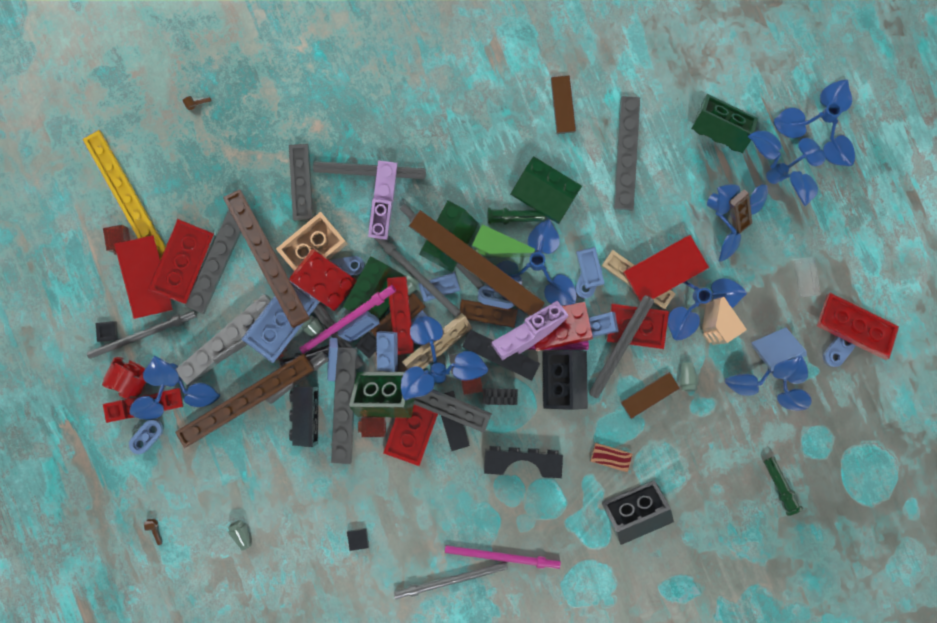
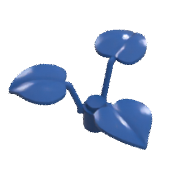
M848 80L834 82L821 92L820 102L826 108L812 119L805 121L804 113L797 108L785 109L774 119L773 123L776 129L782 135L793 139L804 136L807 131L805 125L819 118H822L827 123H833L830 135L831 141L827 142L823 148L826 160L840 166H852L854 164L855 151L850 139L844 135L834 139L836 124L838 123L837 118L852 105V94Z
M757 131L748 136L765 158L774 160L770 165L771 169L766 173L767 180L772 184H777L779 181L782 182L784 179L790 178L792 186L803 205L809 204L818 193L816 182L810 175H802L801 171H793L791 174H788L789 168L804 158L807 159L811 166L822 165L826 160V155L820 149V146L810 138H803L798 145L803 155L789 165L785 163L777 164L781 156L779 150L782 146L775 135L767 131Z
M735 184L718 187V194L713 193L707 201V206L715 210V215L719 216L732 231L724 240L719 262L731 257L738 249L741 241V234L736 233V229L723 216V214L730 210L729 201L740 193V187ZM765 184L758 186L750 197L752 215L758 213L766 202L768 186Z
M549 219L545 220V222L538 224L528 236V246L538 252L531 254L529 263L521 271H519L518 265L510 260L502 261L496 267L520 285H522L520 275L531 267L535 271L542 270L550 283L544 289L546 300L550 304L558 301L561 306L575 304L576 290L572 281L567 276L561 274L555 276L552 281L546 270L543 253L551 254L559 247L560 239Z
M725 278L717 279L712 283V292L708 288H698L687 281L683 282L694 289L692 297L695 304L689 307L688 310L684 307H676L669 313L668 327L673 339L676 341L686 339L698 329L700 317L697 313L691 311L698 307L699 304H706L711 299L725 297L733 308L746 296L747 292L738 283Z
M420 316L412 324L410 329L412 340L420 345L430 342L433 365L431 366V372L429 370L424 372L418 366L411 367L405 371L401 380V391L404 400L429 394L434 388V383H443L446 380V375L450 374L452 368L454 377L460 380L476 379L488 372V368L480 356L471 351L459 353L455 357V363H452L446 369L444 364L437 363L433 341L440 340L443 336L441 324L428 316Z
M802 355L777 363L773 371L767 368L760 381L751 374L734 375L724 380L734 392L743 396H751L759 392L758 386H761L768 375L772 373L775 378L783 379L785 393L777 395V400L782 407L801 411L809 408L812 402L811 396L806 391L800 389L789 391L787 388V380L793 384H800L808 378L807 364Z
M153 356L143 372V378L150 385H161L157 398L153 400L149 396H143L136 399L130 407V415L145 420L160 417L164 412V406L158 402L164 387H172L176 383H179L182 392L186 394L184 402L193 407H205L214 403L220 397V393L204 383L192 384L186 390L182 378L179 377L176 370L178 365L167 363L161 358Z

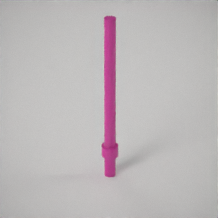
M391 285L382 292L372 295V299L299 348L303 354L375 305L379 306L385 302L387 297L396 292L395 287Z
M445 546V553L533 565L540 569L545 567L560 569L561 561L548 560L546 557L541 556L534 558Z

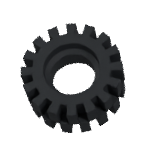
M483 388V404L517 405L518 389Z

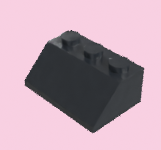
M542 351L543 409H588L587 351Z
M293 387V391H290L289 394L290 402H293L292 410L289 412V420L292 422L289 440L292 441V446L314 447L318 445L319 387Z
M655 480L602 502L620 545L674 523L671 508Z

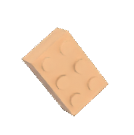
M319 212L277 247L276 250L295 271L312 249H315L327 259H331L348 243L328 219Z

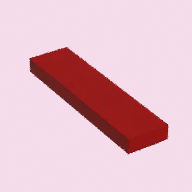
M407 276L387 278L388 287L393 285L396 289V292L389 296L392 331L397 332L398 355L412 354L415 351L414 342L410 336L412 323Z

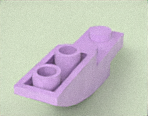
M378 160L368 237L388 239L398 163Z
M556 301L526 318L524 324L492 341V347L502 360L516 352L520 354L556 329L568 318V314L560 303Z

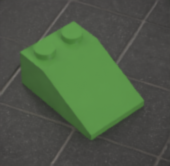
M483 224L472 244V249L484 258L485 256L488 258L530 257L535 251L534 248Z

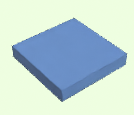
M786 327L751 342L753 349L771 371L779 362L790 360L800 355L802 357L807 356L806 350Z

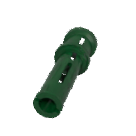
M488 208L487 224L503 223L507 225L509 222H545V216L536 210H509L507 208L492 210Z
M775 457L764 460L763 463L779 492L778 498L783 502L787 510L786 515L791 516L801 512L803 507L799 506L794 496L796 493L789 488Z

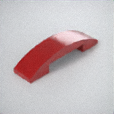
M180 388L162 392L158 403L164 406V411L184 407ZM158 393L149 394L145 396H149L153 398V400H155L157 398ZM140 397L102 404L106 423L134 418L133 415H130V407Z

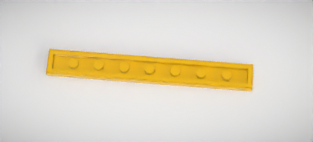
M98 130L83 138L82 140L137 238L154 235L161 260L166 246L104 135Z

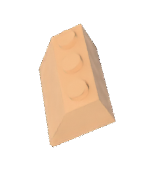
M725 297L706 303L702 330L704 332L703 337L709 344L729 343L747 330Z

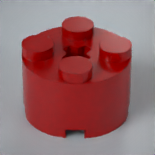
M115 357L103 378L102 385L105 388L118 391V395L129 399L130 396H140L146 384L143 378L145 367L134 361L129 360L126 363L123 362L124 358Z

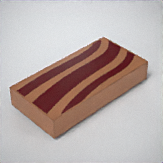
M595 443L590 461L628 472L633 454Z

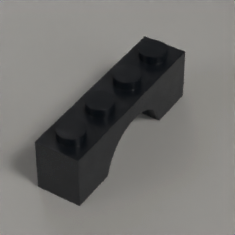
M470 329L462 346L463 348L530 381L533 380L540 366L539 362L518 354V352L502 360L492 347V341L494 340Z
M489 446V449H485L484 474L504 475L506 469L512 463L524 460L536 465L542 477L562 479L563 454L559 453V450L547 449V453L539 452L537 448H528V451H520L519 447H509L508 450H501V446Z

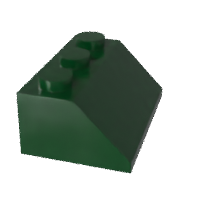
M706 94L691 129L699 135L711 138L716 143L728 146L735 152L744 153L751 141L748 136L755 132L758 118Z
M533 156L510 195L559 224L582 188V185Z
M447 200L436 221L465 244L469 243L479 224L464 208ZM427 240L425 241L419 255L453 273L457 262Z
M370 256L343 308L351 312L372 299V295L388 288L387 278L404 277L405 275ZM389 297L379 306L375 305L368 310L369 313L379 318V321L384 318L390 307Z
M357 372L349 404L350 409L357 417L411 418L415 398L408 400L403 398L401 380L405 372Z

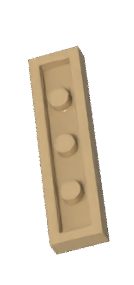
M612 250L601 267L629 285L623 271L631 268L634 264ZM669 290L653 299L654 304L664 310L676 293Z
M462 313L443 328V336L440 340L433 341L436 358L472 329L467 318ZM430 342L422 345L402 362L407 370L414 366L424 369L433 362Z

